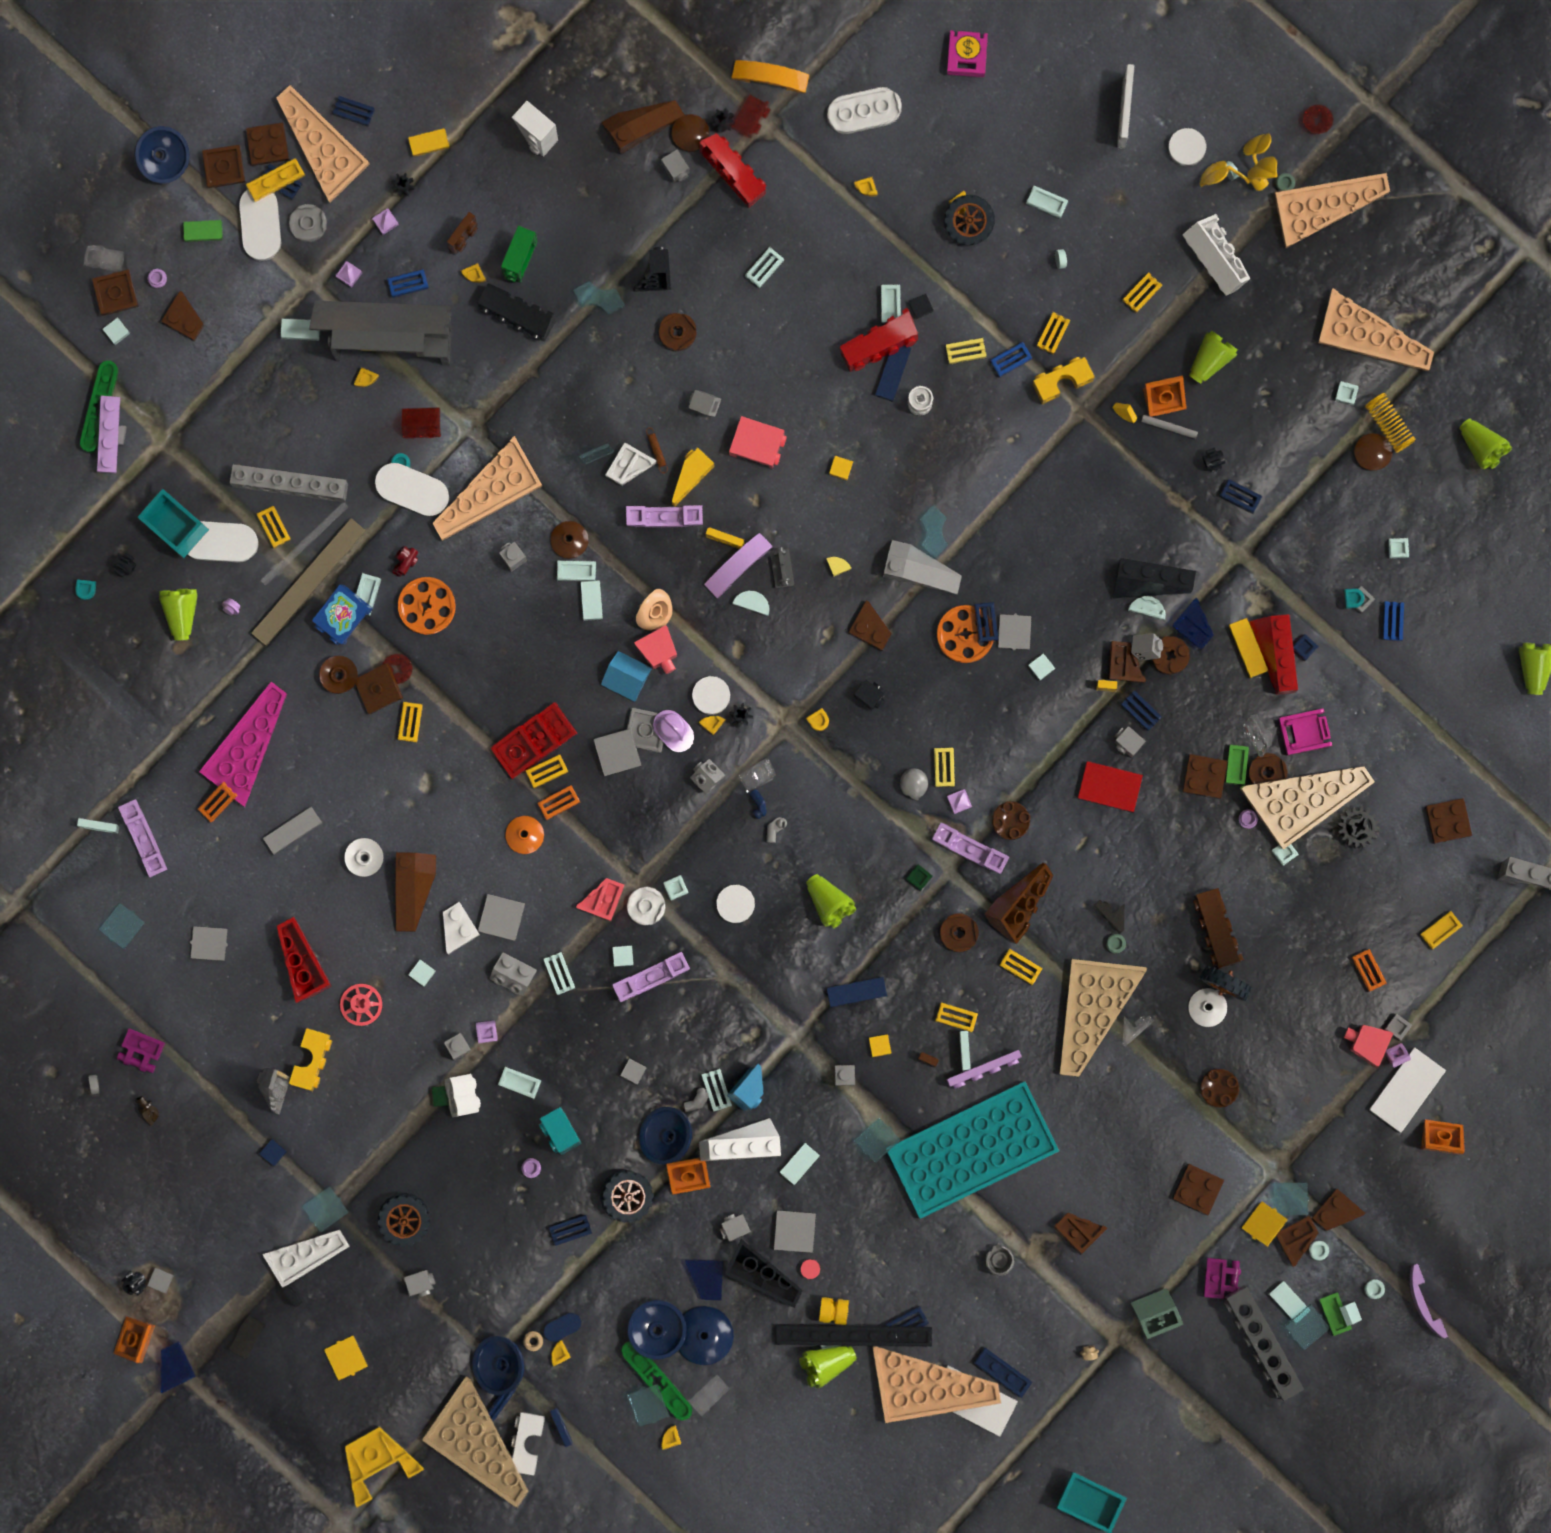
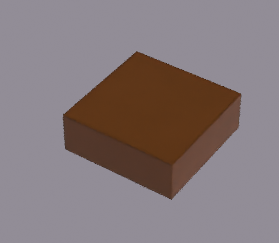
M921 1052L918 1058L919 1061L935 1068L939 1062L937 1058Z

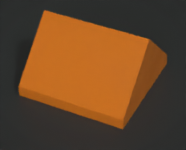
M1183 376L1150 382L1144 385L1143 392L1150 417L1187 409Z
M1425 1119L1421 1149L1455 1155L1464 1154L1463 1125Z
M700 1158L666 1164L672 1195L710 1188L706 1161H700Z
M126 1316L113 1354L136 1363H143L155 1325Z

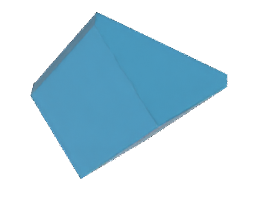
M618 651L610 662L601 685L635 702L652 667Z

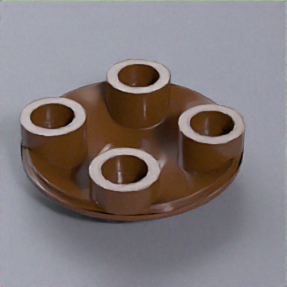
M693 114L680 117L672 128L673 141L679 148L688 152H695L700 149V141L709 137V127L705 120Z
M1366 434L1356 443L1354 450L1355 458L1361 468L1371 471L1380 470L1389 464L1392 458V446L1380 434Z
M1007 801L999 805L994 811L992 825L995 832L1002 838L1015 840L1022 837L1028 831L1031 818L1023 805Z
M1211 1070L1202 1079L1200 1086L1201 1095L1213 1107H1227L1236 1100L1239 1094L1238 1080L1227 1070Z

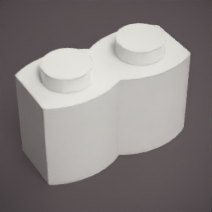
M471 1074L445 1079V1088L449 1098L452 1117L479 1112L480 1100L476 1097V1081Z

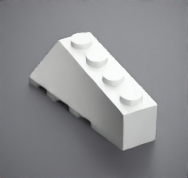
M1215 214L1195 223L1183 236L1187 244L1197 254V258L1207 268L1209 275L1217 282L1219 289L1227 296L1236 292L1250 280V277L1240 258L1234 256L1235 249L1225 239L1226 232L1224 228L1219 227L1217 223L1219 218Z
M770 1118L699 1142L700 1161L781 1156L780 1136Z

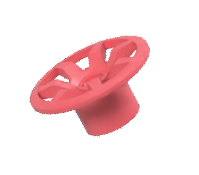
M356 984L349 987L342 995L340 1009L348 1022L357 1026L371 1024L379 1017L382 1010V999L378 991L372 986ZM365 987L370 989V991L364 995L360 993L359 988ZM351 990H356V995L353 998L346 997ZM373 992L376 994L378 1002H370L369 998ZM344 1000L350 1002L351 1008L346 1011L344 1010ZM379 1006L376 1015L373 1017L369 1011L370 1007ZM356 1012V1021L351 1020L347 1014ZM364 1013L371 1018L369 1021L360 1022L361 1016Z

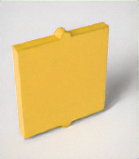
M1261 1201L1242 1229L1250 1234L1254 1240L1257 1239L1268 1247L1288 1219L1279 1214L1276 1208L1272 1209Z
M354 1335L343 1341H337V1344L324 1349L338 1381L350 1375L354 1376L356 1372L368 1367Z

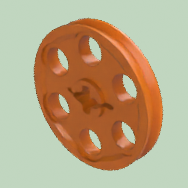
M421 577L411 581L403 588L398 599L400 618L410 630L418 634L430 635L442 631L450 624L455 614L456 604L453 593L444 582L433 577ZM425 582L429 585L426 592L418 590L420 583ZM438 589H445L447 591L444 598L440 599L436 596ZM406 595L414 597L412 604L407 605L404 603L403 599ZM429 600V601H430L429 604H430L432 607H431V608H427V610H425V613H424V607L422 606V604H423V603L426 604L427 601ZM442 607L450 609V614L447 617L440 616L439 611ZM410 613H415L417 621L409 623L407 616ZM432 619L435 621L433 629L425 627L427 620Z
M962 605L952 608L945 613L937 628V641L940 649L948 658L956 662H975L983 658L993 644V641H990L984 647L978 644L974 606ZM979 609L980 618H983V611ZM961 610L966 611L968 619L960 620L958 612ZM987 615L989 633L991 637L993 636L992 622L989 616ZM945 622L953 624L951 632L943 630L942 626ZM985 627L982 628V634L984 637H986ZM964 629L967 632L973 633L968 636V639L960 635ZM947 641L955 642L956 648L953 651L946 649L945 643ZM965 648L973 650L974 655L971 658L964 657L963 650Z

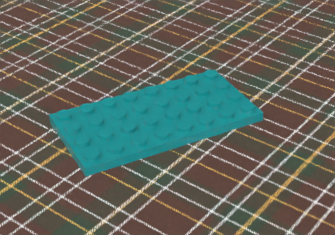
M1024 1081L886 1148V1151L919 1219L1059 1152V1149Z

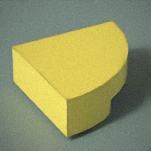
M826 558L834 577L851 570V566L842 558Z

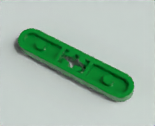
M112 361L102 362L96 376L80 439L81 448L87 453H93L98 450L100 410L98 416H96L97 409L94 406L99 404L101 396L112 397L116 385L118 367Z
M630 1341L625 1343L622 1347V1355L678 1420L690 1418L692 1406L655 1362L639 1354L633 1348ZM650 1372H652L656 1377H662L661 1383L665 1387L664 1389H662L658 1384H656L655 1386L652 1384L654 1380L650 1375Z

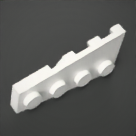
M337 1230L262 1255L282 1288L349 1248L350 1245L342 1232Z

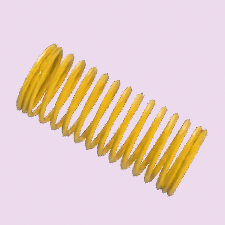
M1382 393L1374 399H1372L1371 401H1369L1365 405L1366 410H1370L1369 413H1372L1371 417H1374V420L1376 421V424H1379L1378 427L1381 428V431H1384L1383 434L1386 435L1385 438H1389L1388 442H1391L1390 445H1394L1392 449H1394L1395 453H1398L1401 450L1408 447L1410 444H1412L1416 439L1414 436H1412L1402 444L1396 446L1402 440L1406 439L1412 434L1409 433L1402 439L1393 443L1399 437L1406 434L1410 429L1404 431L1399 436L1393 438L1396 434L1407 428V426H1404L1394 434L1390 435L1394 430L1398 429L1399 427L1405 424V422H1403L1394 429L1388 431L1391 427L1402 421V419H1399L1391 426L1385 428L1388 424L1399 418L1400 415L1396 416L1386 424L1382 425L1385 421H1387L1388 419H1390L1398 413L1396 411L1386 419L1380 421L1383 417L1393 412L1395 410V408H1393L1383 416L1377 418L1380 414H1382L1383 412H1385L1393 406L1391 404L1381 412L1375 414L1377 411H1379L1391 402L1388 401L1378 409L1372 411L1374 408H1376L1378 405L1382 404L1388 399V397L1385 398V393Z

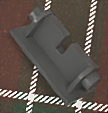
M783 547L770 551L775 587L795 586L789 548L783 549Z

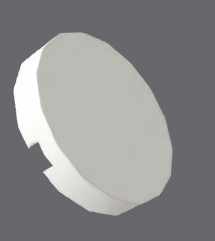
M1184 128L1178 130L1169 141L1170 157L1181 166L1197 164L1202 160L1206 152L1204 137L1194 129Z
M709 676L702 678L696 683L693 688L692 698L698 710L704 714L714 715L722 712L727 707L730 701V691L728 685L722 679Z
M730 885L724 888L717 898V910L720 916L725 921L731 923L746 921L752 915L755 908L752 893L741 885Z
M642 887L635 890L630 895L627 903L631 919L645 926L658 922L664 915L666 908L665 900L661 893L650 887Z

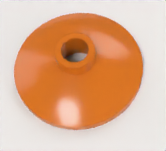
M517 817L509 823L506 829V841L509 847L517 853H533L543 843L544 831L542 825L533 817ZM527 831L528 836L525 838L521 837V832Z

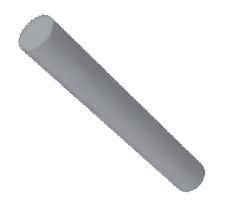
M1143 415L1141 421L1196 439L1198 434L1197 431Z

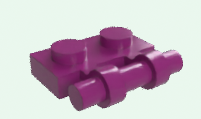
M129 1028L122 1047L127 1048L128 1052L127 1054L119 1052L117 1059L123 1061L125 1065H133L140 1068V1071L154 1073L156 1066L149 1064L151 1058L159 1060L166 1043ZM137 1052L145 1055L143 1061L134 1058V1053Z
M1207 1258L1204 1297L1224 1299V1291L1231 1293L1240 1288L1238 1287L1239 1275H1241V1269H1239L1240 1261L1232 1260V1268H1226L1227 1260ZM1226 1274H1231L1230 1286L1225 1285Z

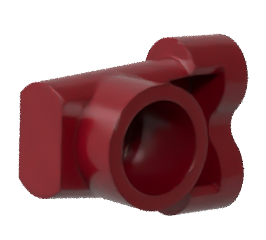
M402 546L395 555L399 563L393 568L392 573L398 577H401V575L405 576L409 567H413L418 561L416 557L418 551L412 547Z

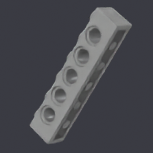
M234 464L230 484L233 488L344 503L346 502L348 483L344 479Z

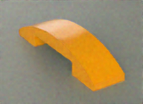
M735 60L732 79L749 83L750 81L785 87L789 91L799 93L806 92L809 78L808 74L787 67L745 60Z

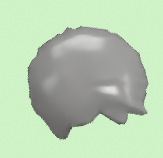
M911 768L904 771L900 779V787L903 794L915 800H919L925 794L928 788V778L922 770Z
M998 1243L992 1247V1251L986 1254V1266L993 1275L1004 1276L1013 1269L1014 1257L1008 1248Z

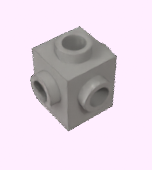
M709 759L704 764L702 762L698 763L693 769L695 773L690 778L707 794L718 785L725 774Z

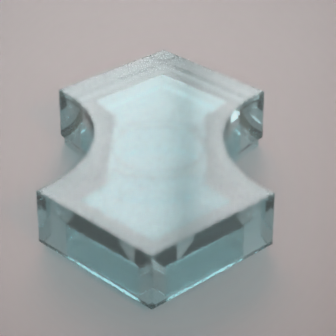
M589 281L573 290L582 307L589 305L598 306L609 315L625 306L616 288L601 290Z
M933 505L920 519L926 529V538L921 547L936 559L948 546L942 533L947 517Z

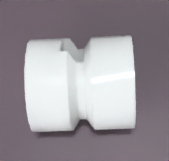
M918 386L911 390L908 398V408L913 414L922 416L931 410L933 394L930 389Z

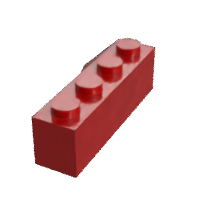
M716 133L700 141V153L748 208L766 194V184L761 178L757 179L753 175V169L750 165H745L741 161L742 157L736 150L732 151L730 149V144L724 136L720 137Z
M908 308L902 310L903 314L901 316L888 318L882 327L874 326L867 332L866 336L860 334L840 346V353L850 372L854 370L859 371L871 362L876 363L888 354L893 355L897 353L900 347H910L918 341V332Z
M1290 615L1269 616L1249 621L1268 668V674L1276 695L1296 693L1298 691Z
M292 917L277 925L295 1003L311 998L332 987L296 918Z

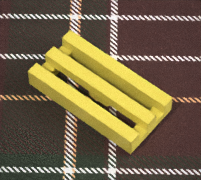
M983 338L947 344L946 351L949 364L986 358ZM980 344L977 347L950 351V349ZM981 351L980 354L952 359L953 355Z
M934 748L935 787H955L954 749ZM938 752H942L943 782H939ZM946 752L950 754V782H947Z

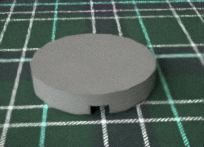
M305 204L298 206L290 215L289 227L295 238L302 242H313L323 236L326 231L327 221L321 209L315 205Z

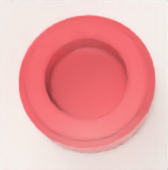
M806 1260L801 1265V1273L807 1279H814L820 1273V1266L815 1260Z

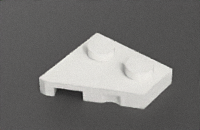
M624 443L606 473V477L623 486L655 465L656 460Z

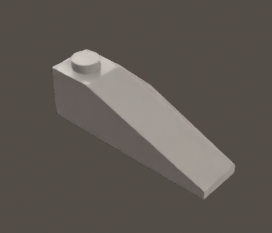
M894 540L891 542L883 575L885 578L956 595L958 594L962 577L911 544Z

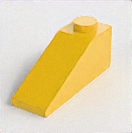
M699 448L695 451L693 449L690 450L685 456L686 460L684 461L672 499L674 507L714 468V462Z

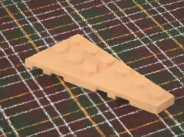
M289 85L277 97V101L330 203L370 163Z
M1332 288L1319 344L1424 371L1430 370L1434 354L1432 350L1416 340H1412L1404 335L1402 331L1396 330L1383 319L1355 304L1353 300L1344 297Z

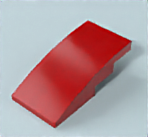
M554 702L541 713L536 714L526 723L518 726L490 749L509 776L514 779L575 736L577 732L557 703Z

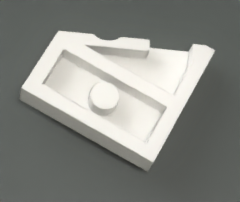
M460 902L443 912L446 952L448 955L480 935Z

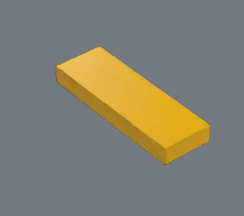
M295 158L249 182L246 186L254 201L257 202L304 177L305 174Z
M1245 618L1230 624V631L1249 677L1252 678L1268 672L1248 619Z

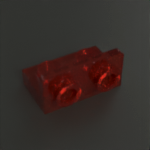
M749 95L734 121L736 124L732 125V129L752 139L754 134L757 135L762 127L760 124L762 119H766L771 111L769 108L770 102L767 100L763 102Z
M440 407L403 408V438L441 437Z

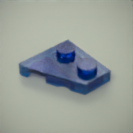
M1197 598L1192 601L1172 625L1173 628L1200 650L1214 636Z
M685 1260L702 1300H722L723 1261Z
M180 1341L161 1350V1394L196 1377Z

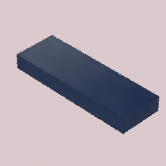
M902 346L897 353L889 355L875 396L894 401L911 352L910 347Z
M884 977L827 988L830 1008L887 996Z
M987 1348L983 1349L974 1362L975 1365L1020 1398L1023 1397L1032 1384L1031 1380Z

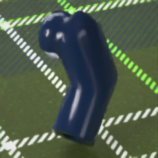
M755 789L749 795L757 805V809L753 813L757 819H760L767 814L766 803L759 791Z

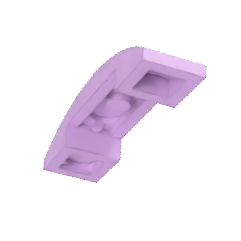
M626 506V526L664 528L703 525L702 506L647 508L645 506Z
M760 533L757 534L722 565L704 585L718 599L736 579L763 557L773 546Z
M135 799L119 806L120 813L131 833L149 877L168 870L137 800Z
M940 823L932 839L960 856L999 874L1002 873L1010 858L943 823Z
M680 952L612 986L619 1001L623 1002L690 970L683 953Z
M1418 1264L1411 1265L1410 1288L1417 1311L1425 1324L1437 1336L1447 1338L1448 1335L1441 1319L1432 1320L1418 1286L1425 1282Z

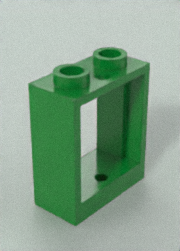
M521 226L517 227L501 265L505 280L512 283L516 281L521 283L538 242L536 232Z

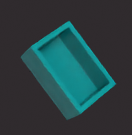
M164 489L157 494L138 516L145 525L183 558L209 531L203 523Z
M561 1107L540 1118L542 1123L539 1126L544 1135H549L552 1139L548 1142L555 1153L559 1152L563 1155L582 1144Z
M1071 1472L1056 1508L1107 1533H1111L1127 1498Z

